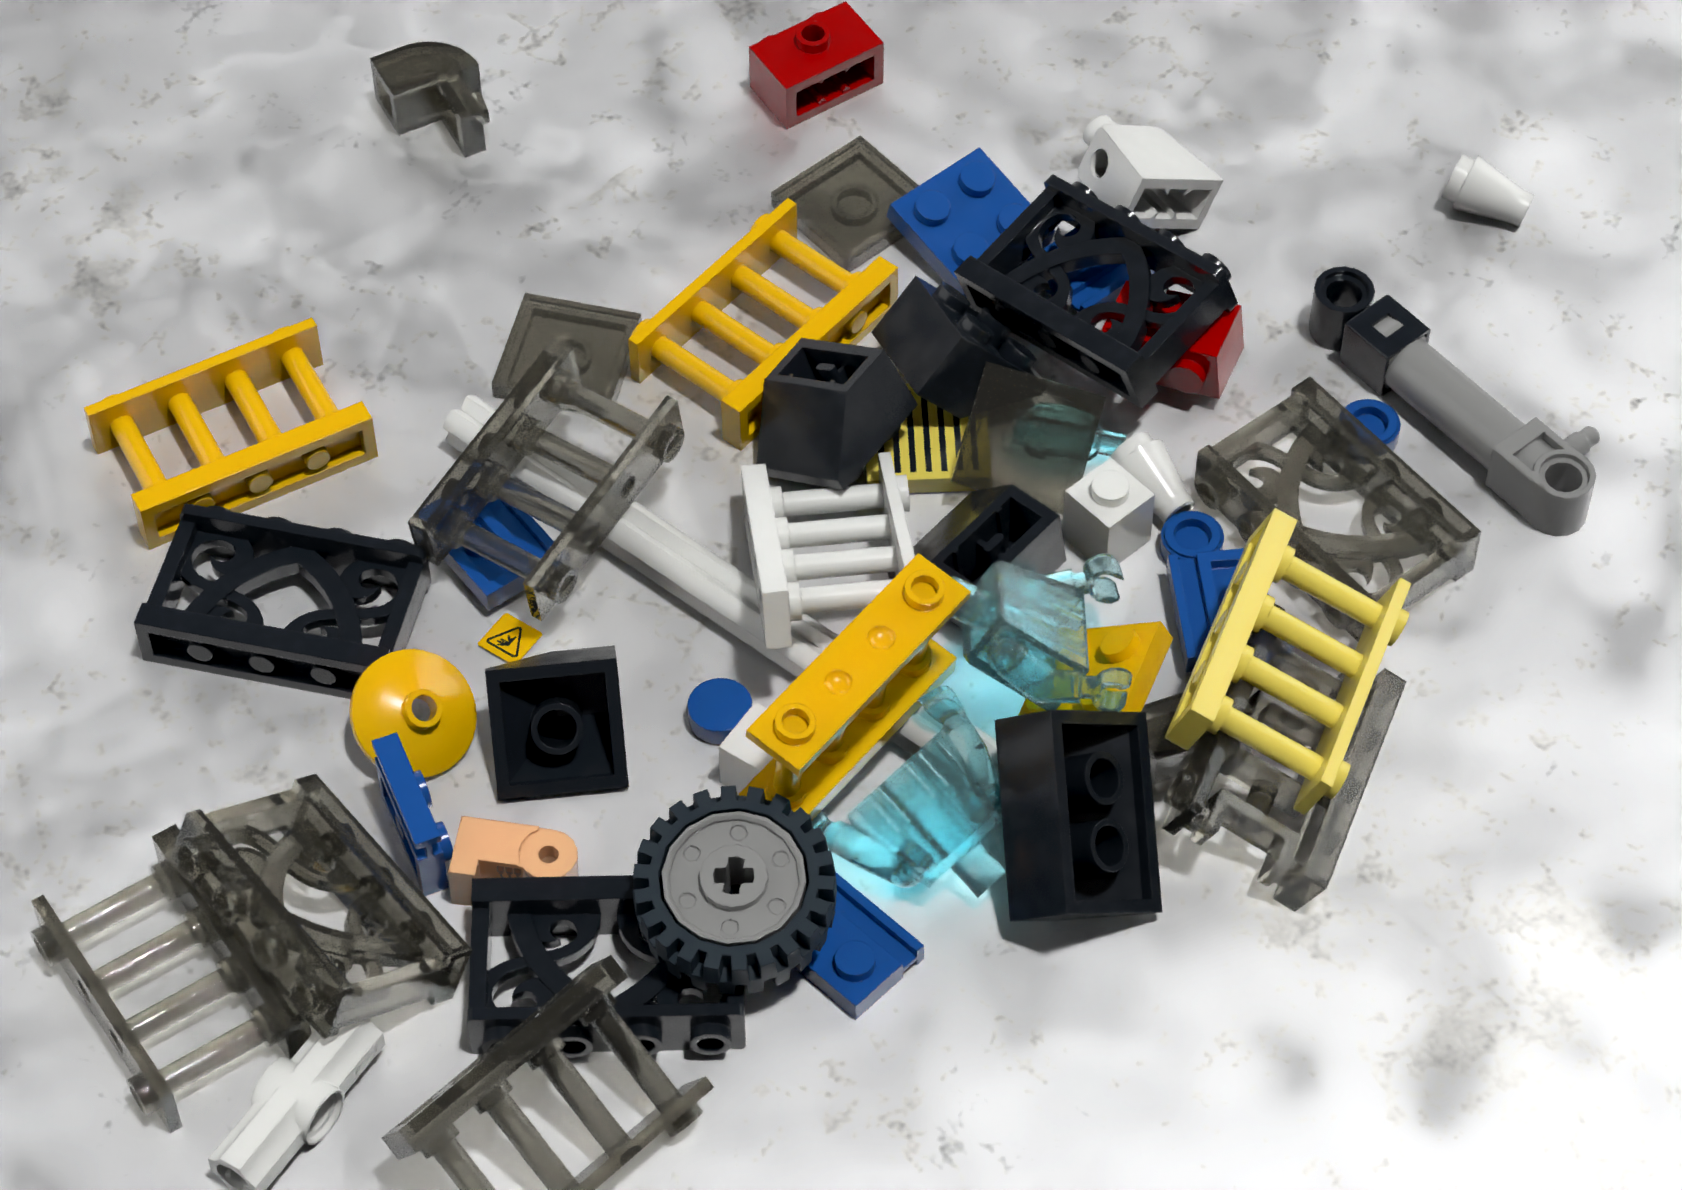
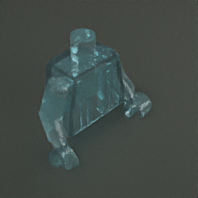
M1103 553L1089 558L1083 566V572L1073 573L1072 569L1041 575L1008 562L999 561L990 566L976 585L956 576H951L971 591L967 602L952 616V618L962 622L963 657L971 666L1044 710H1056L1061 703H1081V699H1092L1094 706L1099 711L1122 710L1126 705L1127 691H1108L1106 688H1116L1119 690L1129 688L1132 680V673L1130 671L1116 667L1103 670L1097 676H1085L1089 672L1084 594H1090L1092 598L1101 603L1112 604L1119 601L1120 596L1116 583L1108 577L1098 576L1110 575L1124 580L1120 564L1112 555Z
M939 686L917 701L924 706V710L932 718L943 725L942 730L848 813L845 820L847 823L829 820L824 810H822L812 820V826L814 829L820 827L826 837L828 850H831L832 853L900 888H910L921 882L926 887L931 888L952 869L973 894L979 898L1006 873V869L981 843L1002 822L997 813L1001 809L999 777L986 744L970 719L966 716V712L957 695L949 686Z

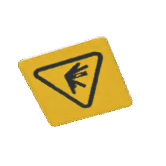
M504 613L478 642V646L509 663L522 659L541 638L542 633L510 614Z

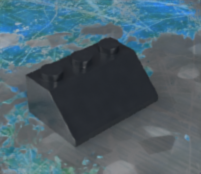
M1051 709L995 720L1010 922L1061 921L1162 913L1146 712Z

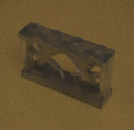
M1308 377L1291 389V396L1214 446L1207 445L1197 453L1194 480L1197 494L1205 505L1214 510L1218 509L1234 524L1246 543L1248 538L1272 510L1277 508L1298 520L1288 543L1289 546L1296 549L1295 557L1376 602L1401 577L1411 583L1402 607L1405 610L1449 579L1456 582L1474 569L1481 531L1312 377ZM1290 433L1297 436L1288 453L1272 446ZM1249 460H1260L1273 464L1280 468L1281 472L1279 473L1269 467H1254L1250 469L1249 477L1257 478L1263 483L1261 487L1256 488L1236 468ZM1325 462L1337 474L1323 473V463ZM1301 481L1323 491H1357L1365 499L1360 519L1364 536L1335 534L1303 526L1299 510V487ZM1378 514H1382L1391 523H1383L1382 529L1385 534H1381L1376 525L1374 517ZM1423 553L1427 556V558L1404 573L1399 559ZM1381 562L1388 573L1389 583L1375 593H1368L1348 574L1355 572L1363 575L1367 586L1372 579L1373 563ZM1309 595L1322 608L1326 618L1333 626L1338 629H1345L1359 642L1365 625Z
M317 774L295 779L292 789L205 814L202 810L198 809L187 812L171 855L172 862L180 874L192 884L215 911L219 920L226 924L254 957L259 967L266 971L289 998L299 1014L306 1018L323 1039L337 1035L342 1027L425 999L431 1005L453 998L473 950ZM281 832L284 836L278 842L269 836ZM242 843L249 845L255 849L249 847H236L235 849L233 845ZM287 874L309 887L333 892L348 909L344 921V931L316 924L289 912L285 908L283 900V888ZM362 926L367 930L366 935L362 929ZM353 964L361 965L366 979L351 984L347 978ZM382 967H399V968H398V969H395V970H392V971H389V972H386V973H383V968H382Z

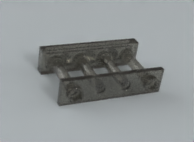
M555 338L550 341L408 521L414 544L423 546L427 550L428 561L437 566L442 563L452 549L463 546L525 579L523 586L531 615L540 621L544 620L556 603H563L571 595L579 572L663 462L669 463L676 457L682 447L685 436L678 400L667 395L648 419L582 386L574 348ZM570 407L633 440L614 465L546 431V428L560 410L564 411ZM535 453L596 484L597 487L580 509L575 511L510 477V474L525 455L530 456ZM499 499L559 530L561 533L543 557L539 558L474 524V520L489 502Z
M176 824L152 836L158 863L151 866V875L63 922L60 921L45 896L41 895L31 901L39 927L30 931L34 944L45 963L49 967L57 963L61 964L133 1075L126 1082L143 1114L148 1116L156 1111L170 1133L183 1127L173 1093L263 1043L267 1048L278 1044L285 1056L291 1059L312 1034L308 1016ZM163 898H166L168 902L179 898L188 911L183 914L184 922L94 971L77 947L81 942ZM196 945L201 950L209 946L213 948L220 959L215 963L217 970L126 1020L109 996V993ZM229 994L233 998L245 995L253 1007V1010L249 1011V1020L165 1067L157 1069L142 1046V1042Z
M612 955L588 966L381 1139L398 1160L416 1154L419 1151L426 1159L433 1156L459 1190H496L455 1138L459 1135L460 1131L453 1122L471 1107H474L479 1114L486 1111L548 1190H595L664 1130L672 1137L696 1120L703 1112L697 1102L711 1091L714 1086L705 1076L686 1083L677 1090L613 1008L617 1000L611 994V991L628 976ZM577 1019L584 1027L590 1024L593 1026L656 1107L627 1133L561 1050L566 1044L559 1034ZM525 1062L532 1071L538 1067L541 1069L605 1151L576 1177L571 1174L509 1094L513 1087L506 1078Z

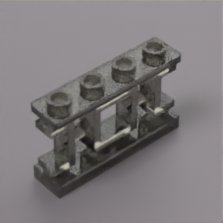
M1274 603V606L1285 611V609ZM1260 629L1257 633L1251 632L1247 645L1255 649L1253 656L1327 697L1336 700L1345 677L1344 674L1340 673L1337 678L1333 677L1293 652L1294 646L1263 629ZM1386 668L1375 676L1343 759L1351 765L1348 776L1333 799L1323 796L1306 813L1299 833L1270 817L1269 813L1272 806L1294 819L1298 817L1301 813L1294 810L1293 807L1305 777L1298 775L1297 780L1291 778L1252 754L1251 747L1220 730L1215 735L1205 731L1188 750L1192 753L1187 768H1183L1175 776L1164 797V802L1170 805V809L1162 829L1175 835L1185 828L1192 832L1189 840L1201 846L1219 832L1222 826L1262 850L1267 855L1257 881L1267 887L1272 883L1278 884L1273 899L1296 912L1328 887L1407 681ZM1241 679L1237 683H1230L1226 696L1234 700L1232 707L1264 723L1314 752L1316 751L1325 725L1260 689L1250 697L1254 686ZM1218 773L1247 789L1249 793L1246 801L1224 788H1221L1208 799Z

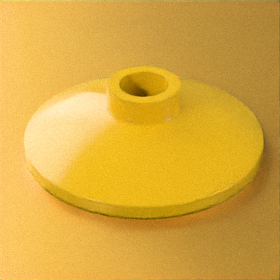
M403 649L380 657L371 663L360 675L350 699L349 717L351 729L364 755L375 764L374 757L377 756L372 747V740L397 732L413 771L421 770L424 778L438 775L454 766L467 752L476 730V704L466 679L449 661L437 654L424 650ZM414 699H421L429 706L430 716L427 721H421L414 716L412 712Z

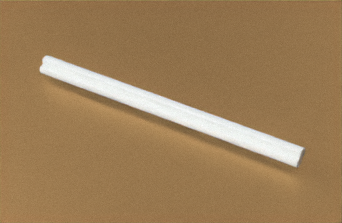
M468 395L465 397L460 410L451 409L443 425V429L449 432L445 439L446 443L794 676L798 677L838 636L807 614H802V621L791 622L792 647L766 649L754 579L479 397ZM930 696L890 740L1002 814L996 739Z

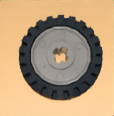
M736 785L721 786V797L716 798L710 797L708 789L694 793L693 805L687 807L680 800L669 808V819L667 821L658 817L650 827V839H643L637 851V864H634L633 901L644 941H648L650 951L659 963L663 960L666 961L668 971L680 980L685 974L690 976L693 987L707 991L709 984L712 983L718 985L720 994L735 995L737 985H747L749 994L763 991L764 981L772 979L775 985L778 986L790 979V970L796 967L801 972L811 963L813 950L815 949L820 952L827 940L828 928H832L835 916L837 884L831 850L828 851L826 837L820 827L813 828L809 814L801 807L793 812L790 800L777 793L772 801L765 799L764 789L751 786L748 788L747 796L737 795ZM731 885H741L739 894H729Z

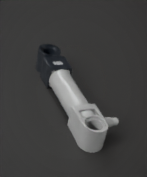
M1343 266L1328 269L1316 279L1309 331L1317 344L1328 350L1341 351V363L1380 396L1385 395L1390 390L1396 392L1488 470L1485 485L1523 516L1535 529L1556 537L1568 536L1580 530L1586 521L1596 480L1595 468L1588 458L1584 456L1590 451L1591 447L1599 442L1600 435L1596 428L1586 426L1581 431L1574 432L1563 440L1537 417L1524 424L1428 344L1430 328L1390 295H1385L1373 303L1375 296L1374 284L1367 274L1358 269Z

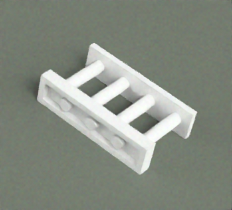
M890 452L878 453L879 483L847 486L845 490L822 488L782 492L781 486L770 487L766 463L741 466L744 521L766 649L792 647L791 622L802 621V614L865 608L893 579L800 588L799 580L895 572L897 575L915 557L905 512H910L908 480L906 474H895ZM879 508H881L882 512L881 515L788 523L787 517ZM888 540L889 546L799 555H794L793 549H791Z

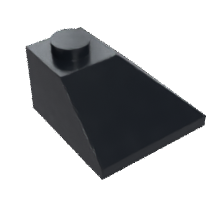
M615 645L551 651L485 669L498 800L629 787Z

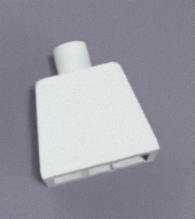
M1101 115L1093 119L1084 130L1083 140L1089 147L1078 167V177L1084 185L1095 193L1099 200L1114 208L1117 205L1128 208L1139 218L1141 223L1153 229H1199L1224 181L1218 174L1167 132L1156 126L1117 125L1111 117Z

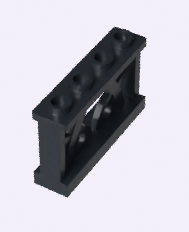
M1052 174L1044 182L1045 189L981 256L976 259L970 255L954 273L972 309L979 313L984 307L992 309L1012 326V332L1138 407L1143 408L1157 394L1158 389L1155 384L1224 311L1230 313L1238 304L1229 282L1231 273L1225 264L1214 255L1204 253L1201 256L1186 248L1181 240L1170 231L1160 229L1157 232L1141 223L1139 218L1128 208L1122 205H1117L1114 208L1099 200L1095 193L1083 183L1074 182L1070 184ZM1061 221H1065L1079 229L1072 236H1063L1058 227L1054 235L1057 249L1049 252L1043 249L1042 241ZM1030 254H1032V256L1034 257L1033 259L1020 265ZM1126 264L1129 276L1128 305L1118 302H1106L1087 307L1075 315L1068 312L1073 299V290L1066 273L1098 265ZM1054 279L1058 285L1056 294L1049 299L1038 295L1044 290H1051L1047 281ZM1174 284H1178L1193 293L1175 312H1153V306L1161 309L1170 308L1181 302L1179 294H1166L1169 287ZM1110 319L1112 325L1107 332L1104 333L1095 328L1096 324L1101 320ZM1149 327L1159 329L1141 348Z
M184 504L180 513V523L147 603L141 604L134 621L142 658L144 661L351 699L357 680L371 663L388 653L406 648L422 600L431 584L427 550L423 546L414 545L402 539L386 540L353 534L342 528L325 529L292 523L281 517L265 518L237 513L221 506L204 507ZM200 553L211 555L212 569L218 577L215 582L202 577L195 571L193 563L196 556ZM212 555L231 559L228 561L220 562L214 559ZM300 573L321 593L330 609L316 610L301 615L282 629L264 625L259 608L245 594L271 581ZM361 582L378 585L379 587L367 589L361 586ZM185 584L199 594L185 610L175 609ZM381 586L398 589L395 597L384 605L375 608L356 609V605H366L375 601L382 593ZM229 606L241 612L247 618L246 622L230 619L235 618L234 611L226 607ZM386 623L378 646L363 644L361 626ZM320 628L321 634L325 636L309 634L307 632Z
M633 875L472 878V925L467 1027L472 1053L486 1054L498 1059H510L522 1053H556L563 1057L576 1058L588 1055L590 1052H625L634 1056H650L659 1051L693 1050L704 1055H717L729 1049H743L746 1047L745 985H737L735 995L722 994L718 1003L679 1004V1000L689 994L703 999L702 989L693 987L689 976H684L680 980L668 971L666 961L663 960L659 963L651 953L648 942L644 941L640 936L642 933L639 928L633 901ZM731 885L729 894H739L741 885ZM620 934L624 944L633 954L647 962L657 964L647 975L621 994L605 1000L580 986L559 967L583 956L593 946L598 935ZM552 935H577L569 944L546 951V949L561 946L560 939ZM511 936L520 957L507 960L491 968L492 937ZM528 973L531 975L532 978L521 982L515 988L512 1002L514 1003L521 998H530L537 1003L536 1006H495L493 1002L494 994L504 982L516 976Z

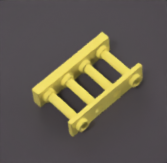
M1274 508L1248 538L1167 730L1165 739L1188 751L1205 731L1213 735L1219 730L1305 777L1293 807L1294 810L1305 815L1323 796L1333 799L1348 776L1351 765L1343 759L1387 645L1392 646L1396 642L1408 621L1409 612L1402 609L1411 583L1400 577L1377 602L1295 557L1296 549L1289 546L1288 543L1298 520ZM1282 579L1365 625L1356 649L1354 650L1274 606L1275 598L1267 594L1272 582L1278 583ZM1260 629H1263L1344 674L1345 677L1336 700L1327 697L1253 656L1255 649L1247 645L1251 632L1257 633ZM1241 679L1325 725L1316 751L1314 752L1232 707L1234 700L1226 696L1230 683H1237Z

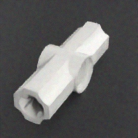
M349 1004L346 1007L336 1005L291 1059L280 1057L264 1071L254 1088L251 1108L208 1158L211 1171L225 1183L227 1188L230 1190H266L304 1143L315 1145L330 1132L342 1111L345 1093L385 1045L383 1032L371 1022L368 1015Z

